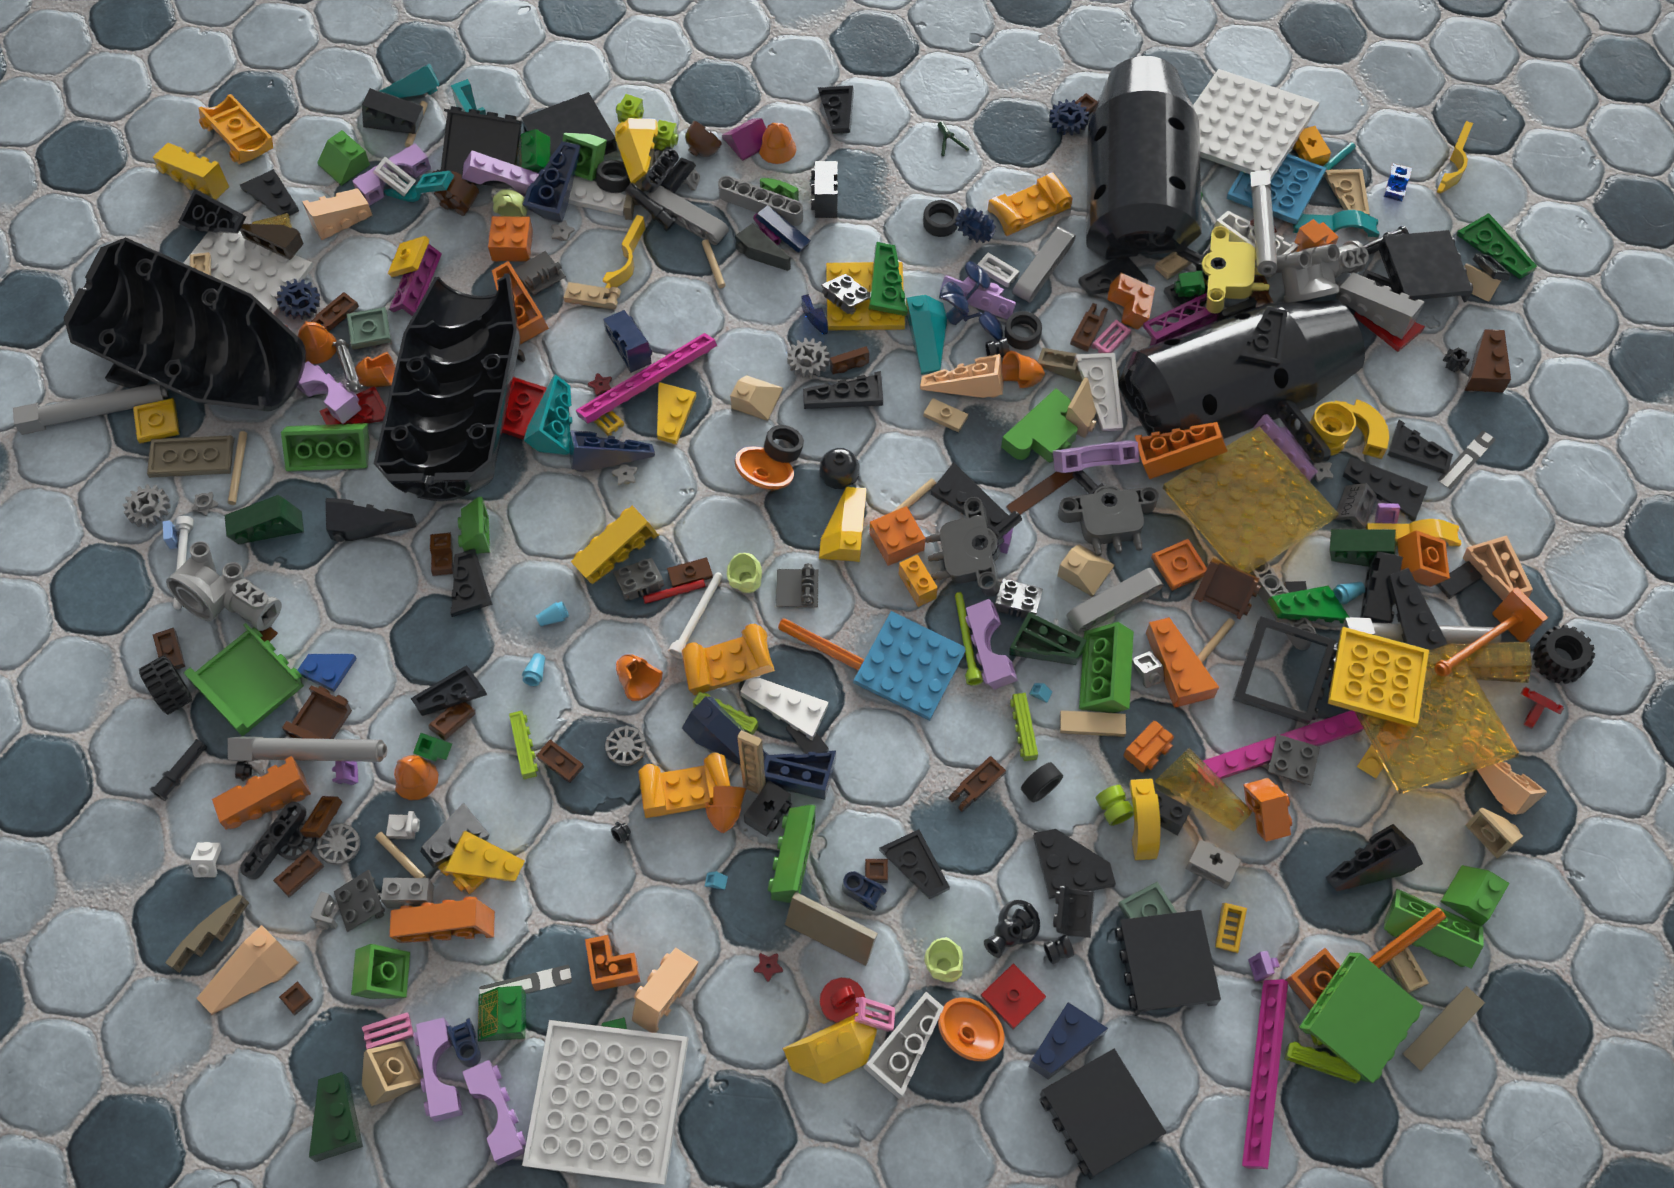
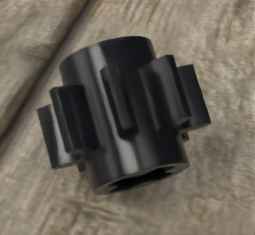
M1459 347L1454 350L1450 348L1443 358V361L1446 362L1445 368L1454 373L1458 370L1464 371L1470 361L1469 358H1466L1468 352Z

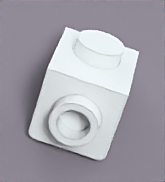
M197 843L190 859L194 877L217 876L216 862L222 850L220 843Z

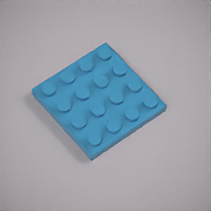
M1288 154L1270 181L1273 216L1297 225L1327 168ZM1240 171L1227 194V199L1253 209L1250 174Z
M891 611L853 683L930 721L965 654V647Z

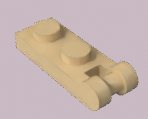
M568 282L564 301L593 307L616 309L618 304L617 298L620 297L621 290L617 287L604 288Z

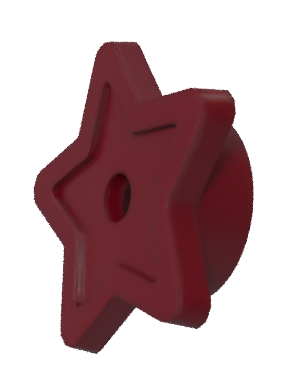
M597 373L595 380L588 383V387L594 389L596 396L602 395L611 389L609 384L612 381V377H602Z
M760 953L759 964L753 971L761 973L766 981L769 982L776 973L783 972L782 967L778 964L779 955L775 953L768 957Z

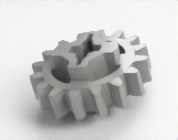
M804 338L803 343L797 340V346L791 345V350L787 352V364L790 365L791 371L795 370L796 376L800 373L802 378H805L806 375L813 378V374L820 376V371L825 372L826 366H829L830 353L827 352V346L822 347L821 341L815 343L814 338L811 339V342Z
M146 484L145 489L138 486L137 492L131 490L132 496L125 497L128 503L123 504L125 508L124 514L137 527H140L142 523L145 528H148L149 523L156 526V521L160 520L163 522L162 516L168 515L169 513L166 509L171 508L169 497L157 485H154L152 489L148 484Z

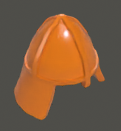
M771 123L768 125L762 137L763 141L759 151L760 156L768 163L783 164L790 161L795 156L797 149L788 127L782 123Z
M306 321L299 329L298 337L303 341L306 351L305 362L309 361L311 364L323 363L332 358L336 353L337 349L332 343L337 340L324 326Z
M1015 351L1007 352L1002 360L1003 381H1016L1020 386L1019 388L1033 387L1045 375L1042 366L1035 359Z
M385 352L373 359L370 357L364 358L357 364L355 370L360 385L378 388L392 385L396 367L389 353Z
M626 654L616 662V672L627 698L631 701H640L647 698L660 685L663 672L650 665L645 659L633 654Z
M408 755L398 760L394 771L396 779L395 791L402 798L408 800H420L427 797L438 784L439 774L436 766L431 761L417 755Z
M734 786L713 787V805H708V802H706V813L715 829L725 833L734 826L739 818L747 788Z

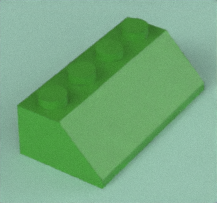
M368 423L286 426L281 431L286 471L361 469L368 467L370 444Z
M1120 622L1084 631V639L1087 642L1082 657L1079 709L1115 713L1128 710L1130 707L1134 631Z
M816 805L789 808L788 816L784 815L782 828L785 831L783 836H779L777 844L780 854L779 857L774 858L772 870L776 872L774 878H770L768 891L771 892L772 900L791 903L795 892L801 893L816 822Z
M1396 889L1384 919V930L1390 935L1398 937L1439 907ZM1440 908L1446 915V918L1412 943V945L1416 947L1422 946L1438 957L1444 956L1460 967L1466 966L1472 969L1484 947L1483 927Z

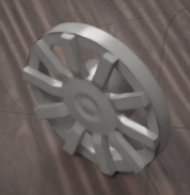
M619 727L614 729L607 737L605 750L612 762L621 766H629L637 763L644 756L646 740L640 730L634 727ZM625 731V736L622 737L619 732ZM628 731L634 732L630 737H628ZM617 735L619 740L613 739V737ZM636 735H639V737L641 738L633 741ZM610 742L617 744L616 746L609 747ZM641 742H642V744H643L642 748H639V747H636V746H635V744H638V743H641ZM618 749V751L612 756L610 751ZM634 750L640 752L637 757L633 753ZM619 754L623 755L622 761L616 759ZM631 755L633 759L626 761V756Z
M340 823L328 826L326 832L318 839V853L329 864L342 865L348 863L359 851L360 837L356 830L349 825ZM339 829L338 835H335L333 830ZM347 829L348 831L342 835V830ZM330 832L332 838L326 837V835ZM351 832L355 836L354 838L346 839ZM326 840L329 844L322 845V842ZM356 841L355 848L349 846V843ZM330 848L325 854H323L322 849ZM347 849L353 851L348 857L345 853ZM332 852L334 853L333 860L327 858ZM338 854H342L344 859L337 860Z

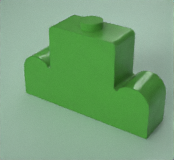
M1055 388L1003 436L1001 448L1019 460L1026 459L1030 455L1031 449H1033L1047 462H1053V451L1069 449L1076 439L1078 428L1066 419L1071 400Z

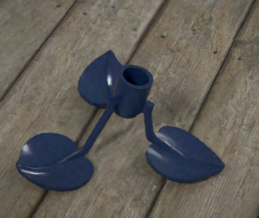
M969 261L965 265V270L969 278L976 282L973 289L965 297L962 289L956 283L950 281L943 286L939 299H943L954 306L946 313V317L951 324L957 325L962 320L966 322L971 318L979 317L978 320L981 326L998 341L1003 338L1001 323L993 314L985 311L983 314L979 312L968 316L967 300L977 290L979 285L983 289H987L990 286V278L986 271L973 261Z

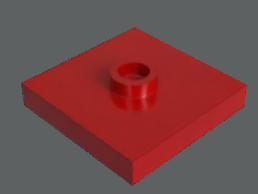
M1014 963L981 994L986 1003L1013 1030L1046 999V995Z

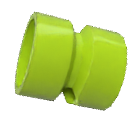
M1121 785L1111 786L1101 791L1095 797L1101 809L1106 810L1104 816L1110 826L1121 824L1134 816L1131 803L1124 801L1126 794Z

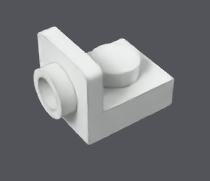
M409 811L408 815L389 814L387 838L415 839V833L420 828V820L416 817L414 811Z

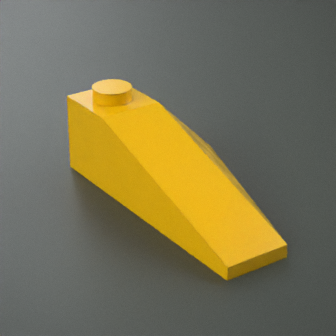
M628 118L625 122L619 123L615 129L616 142L631 183H636L648 172L651 160L649 152L655 145L652 142L653 137H656L658 134V125L655 119Z
M845 488L821 537L819 559L860 562L866 488Z

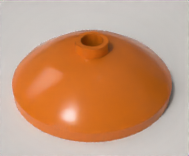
M762 447L743 448L735 457L734 462L738 473L743 479L756 487L767 490L785 488L792 482L794 477V471L790 463L775 461L767 455Z
M955 998L944 1005L938 1019V1026L944 1041L954 1052L972 1061H987L994 1058L1000 1052L1004 1044V1030L1001 1022L992 1010L981 1002L970 998Z

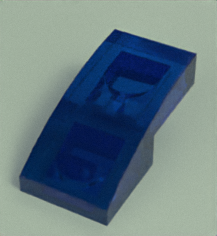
M1393 164L1384 197L1402 202L1412 168Z
M809 294L801 296V307L807 319L819 332L824 335L828 334V322L822 307L814 309Z

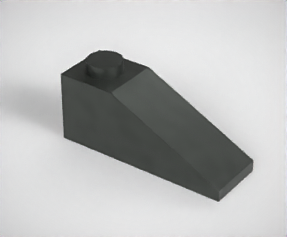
M753 223L735 235V246L739 253L744 254L749 259L786 271L791 269L790 257Z

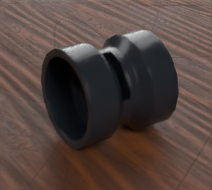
M1006 338L999 339L998 342L988 341L985 343L987 356L1000 354L1004 358L1006 353L1010 351Z
M1066 935L1058 937L1055 942L1049 940L1043 944L1051 964L1058 963L1060 958L1065 957L1068 959L1074 956L1073 947Z

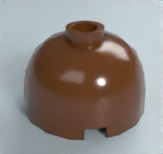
M693 121L685 134V141L689 146L688 151L695 157L698 155L702 157L714 155L721 147L722 142L711 131L709 133L705 130V126Z

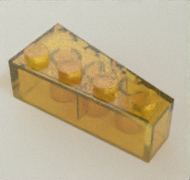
M1530 642L1487 643L1452 667V672L1448 676L1443 677L1448 679L1461 678L1528 683L1532 667ZM1470 644L1445 645L1439 648V661H1447Z
M1190 748L1154 781L1160 786L1162 785L1169 789L1176 796L1185 799L1195 808L1204 811L1208 816L1232 831H1235L1253 812Z

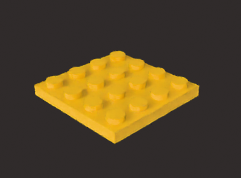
M873 262L826 263V281H831L846 274L870 292ZM899 262V268H898V269H899V274H900L901 277H902V283H901V284H902V289H903V291H904V286H903V263H902V262ZM827 299V331L905 330V316L869 309V299L855 305L856 310L852 315L850 313L846 314L840 309L841 307H837L836 304Z
M1343 627L1339 637L1328 704L1416 728L1419 721L1429 650Z

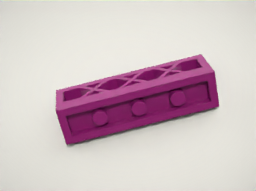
M430 244L427 246L418 270L403 274L389 308L393 313L403 309L413 316L428 290L442 255L441 252Z
M1207 293L1143 323V328L1151 336L1150 346L1217 321L1219 313H1211L1206 307L1199 306V303L1207 300ZM1186 309L1195 310V314L1187 315L1183 314V311ZM1175 317L1179 318V321L1171 323L1167 322V319ZM1159 325L1163 326V329L1155 332L1151 326Z

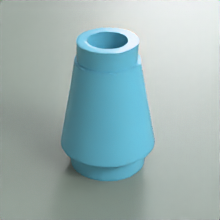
M1360 581L1339 584L1333 589V592L1341 604H1347L1365 593V586Z
M562 601L553 603L536 615L541 627L565 621V618L569 617Z
M539 653L533 654V657L522 673V680L525 684L538 686L543 681L544 655Z

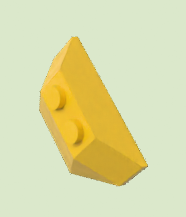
M857 1013L782 1049L792 1071L825 1084L866 1065L877 1029L855 1022V1016H858Z

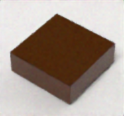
M1085 93L1075 101V104L1081 102V107L1086 106V112H1089L1090 115L1098 101Z
M865 859V877L877 883H888V859Z
M298 981L279 996L293 1015H296L313 1001L312 997Z

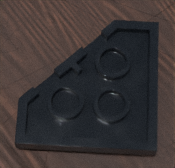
M1057 829L1034 833L1033 837L1049 899L1055 898L1056 891L1060 890L1061 885L1067 886L1070 889L1084 891L1115 887L1116 883L1110 862Z

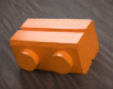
M1153 721L1126 748L1123 756L1140 772L1144 773L1147 768L1152 770L1159 762L1157 758L1161 754H1168L1173 747L1171 743L1174 737L1157 721Z

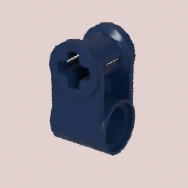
M850 871L844 876L842 884L844 894L856 900L867 909L875 911L877 902L887 890L881 884L868 879L856 871ZM854 880L859 886L851 888L847 885V882Z
M467 1018L466 1022L454 1027L451 1025L447 1026L450 1040L461 1063L466 1067L477 1065L481 1059V1052L471 1019ZM467 1050H474L471 1057L463 1058Z

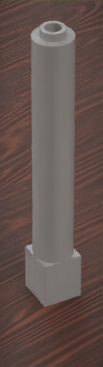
M1263 170L1250 172L1257 271L1261 275L1268 276L1277 270L1270 171Z
M155 383L45 406H39L38 403L14 407V425L21 435L44 431L46 426L133 409L135 406L166 400L169 397V392L166 387Z
M1346 617L1342 628L1346 627L1403 643L1401 624L1372 623L1371 618ZM1439 625L1448 643L1443 647H1467L1495 628ZM1501 634L1481 648H1496L1501 642Z
M239 736L228 738V760H285L292 756L294 760L381 762L387 756V746L383 740Z

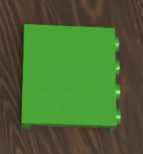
M246 623L243 626L247 631L196 672L191 667L183 672L188 680L242 737L304 687L300 680L302 675L294 667L290 669L287 666L289 664L287 659L282 654L277 656L274 653L275 647L268 640L264 642L261 639L262 634L254 627L251 629Z
M1349 952L1299 1028L1305 1034H1311L1360 1074L1361 1081L1374 1083L1382 1075V1069L1385 1064L1395 1055V1049L1399 1043L1407 1037L1408 1029L1412 1023L1418 1020L1420 1011L1424 1006L1363 954Z

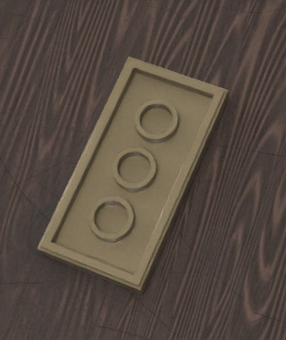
M232 435L151 439L147 475L151 478L231 474L234 438Z
M797 892L792 897L785 922L786 926L865 966L867 965L878 935L877 932Z

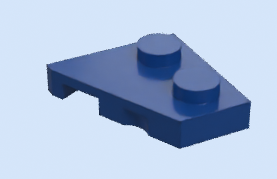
M308 654L297 671L302 677L335 692L357 658L354 654Z

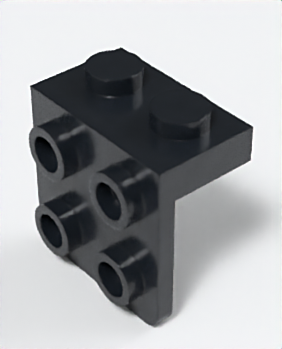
M1060 886V890L1056 891L1055 903L1058 904V914L1055 913L1053 918V927H1056L1058 933L1066 936L1091 938L1094 891L1074 890L1067 886Z

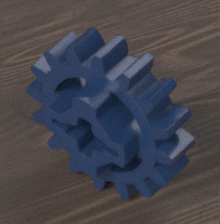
M1065 99V103L1058 101V106L1054 104L1053 108L1050 109L1049 123H1052V128L1057 127V133L1063 131V135H1066L1069 132L1071 136H1073V132L1080 134V130H1085L1089 122V112H1086L1087 107H1081V102L1075 104V100L1069 102Z
M967 207L966 210L962 209L955 219L957 221L955 225L959 227L958 231H962L963 236H968L969 240L974 239L976 243L979 240L982 243H985V241L989 242L996 232V225L993 224L994 220L989 219L988 214L984 215L982 210L977 212L975 208L970 210Z
M294 279V283L291 284L289 281H286V287L280 286L281 291H277V305H279L280 311L285 312L286 317L291 314L294 320L297 316H300V319L303 320L304 315L310 318V312L317 313L316 307H320V294L317 287L312 288L311 282L305 284V280L302 279L299 283L297 279Z

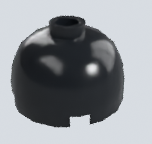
M845 448L829 450L821 459L820 477H822L827 486L834 489H845L848 485H853L859 477L857 457Z

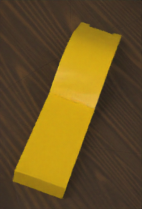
M1465 122L1450 157L1458 171L1444 173L1437 193L1441 194L1456 185L1465 172L1468 159L1463 151V147L1473 125L1471 122Z
M636 215L622 242L623 256L628 259L626 265L614 272H606L603 278V282L607 283L605 288L619 287L633 275L635 267L632 253L646 229L643 216Z
M1422 519L1409 524L1367 523L1365 527L1366 529H1396L1397 539L1417 530L1445 540L1449 546H1461L1462 544L1461 540L1458 539L1457 532L1459 531V526L1440 519Z

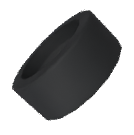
M607 160L598 165L596 169V183L599 188L610 193H620L626 190L630 185V179L624 162ZM615 174L621 176V178H610L606 175Z
M935 200L929 203L923 213V225L926 231L937 237H946L953 234L958 227L955 225L957 222L955 219L959 214L957 207L946 200ZM935 213H945L951 216L952 220L946 224H937L930 219V216Z
M1027 311L1013 313L1008 317L1005 324L1004 333L1008 344L1019 350H1027L1036 346L1042 334L1040 319ZM1018 324H1026L1031 326L1035 333L1029 337H1020L1012 332V327Z
M776 425L767 432L764 450L775 461L790 463L797 460L800 456L804 439L799 431L793 427ZM773 440H786L794 448L780 447Z
M1052 762L1046 763L1024 781L1021 791L1031 802H1037L1048 795L1060 783L1063 774Z

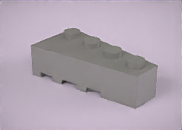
M1353 272L1340 286V292L1336 295V299L1342 304L1352 308L1358 314L1365 316L1373 321L1374 324L1381 326L1400 339L1414 325L1424 304L1422 300L1413 301L1409 299V295L1405 293L1396 294L1388 286L1379 287L1375 281Z

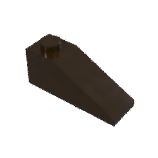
M243 224L240 229L244 239L289 260L293 258L304 244L300 232L293 227L289 228L285 225Z

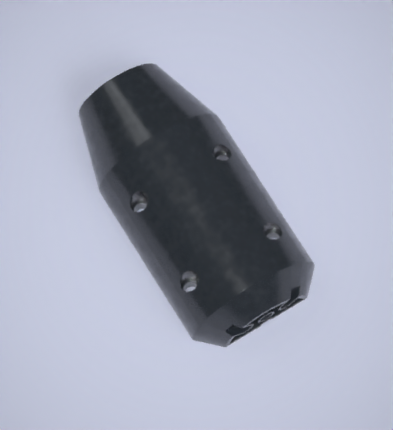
M1133 57L1115 66L1108 75L1089 121L1086 245L1105 260L1135 257L1141 252H1147L1149 255L1181 252L1202 234L1199 119L1177 69L1168 61L1158 57Z
M126 237L100 247L85 276L86 283L84 287L78 289L63 317L70 343L198 403L273 411L290 398L298 386L304 371L306 351L303 341L251 293Z
M504 274L502 278L497 280V293L487 296H476L459 292L445 284L440 277H434L403 333L373 464L395 488L404 493L410 492L416 494L417 498L425 500L452 501L485 487L494 477L520 345L513 288L509 274ZM451 385L454 393L441 395L442 388Z
M1338 301L1267 303L1131 353L1126 361L1118 385L1132 409L1137 411L1139 421L1148 436H1151L1153 432L1160 431V434L1172 432V429L1188 430L1191 426L1217 422L1223 439L1254 428L1263 415H1269L1272 420L1278 419L1276 406L1280 401H1293L1300 410L1315 405L1363 368L1365 347L1360 328L1354 316L1347 307ZM1268 306L1288 310L1281 361L1278 367L1238 359Z

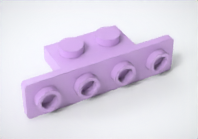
M946 275L940 292L946 283L952 281L962 289L966 297L976 282L972 281L969 276L964 281H960ZM990 283L987 289H983L979 285L977 290L967 300L968 305L988 311L1004 319H1008L1013 314L1016 302L1002 297L1004 289L995 283Z
M1263 415L1254 426V430L1303 485L1308 484L1318 472L1309 461L1311 459L1286 426L1279 428L1269 415Z

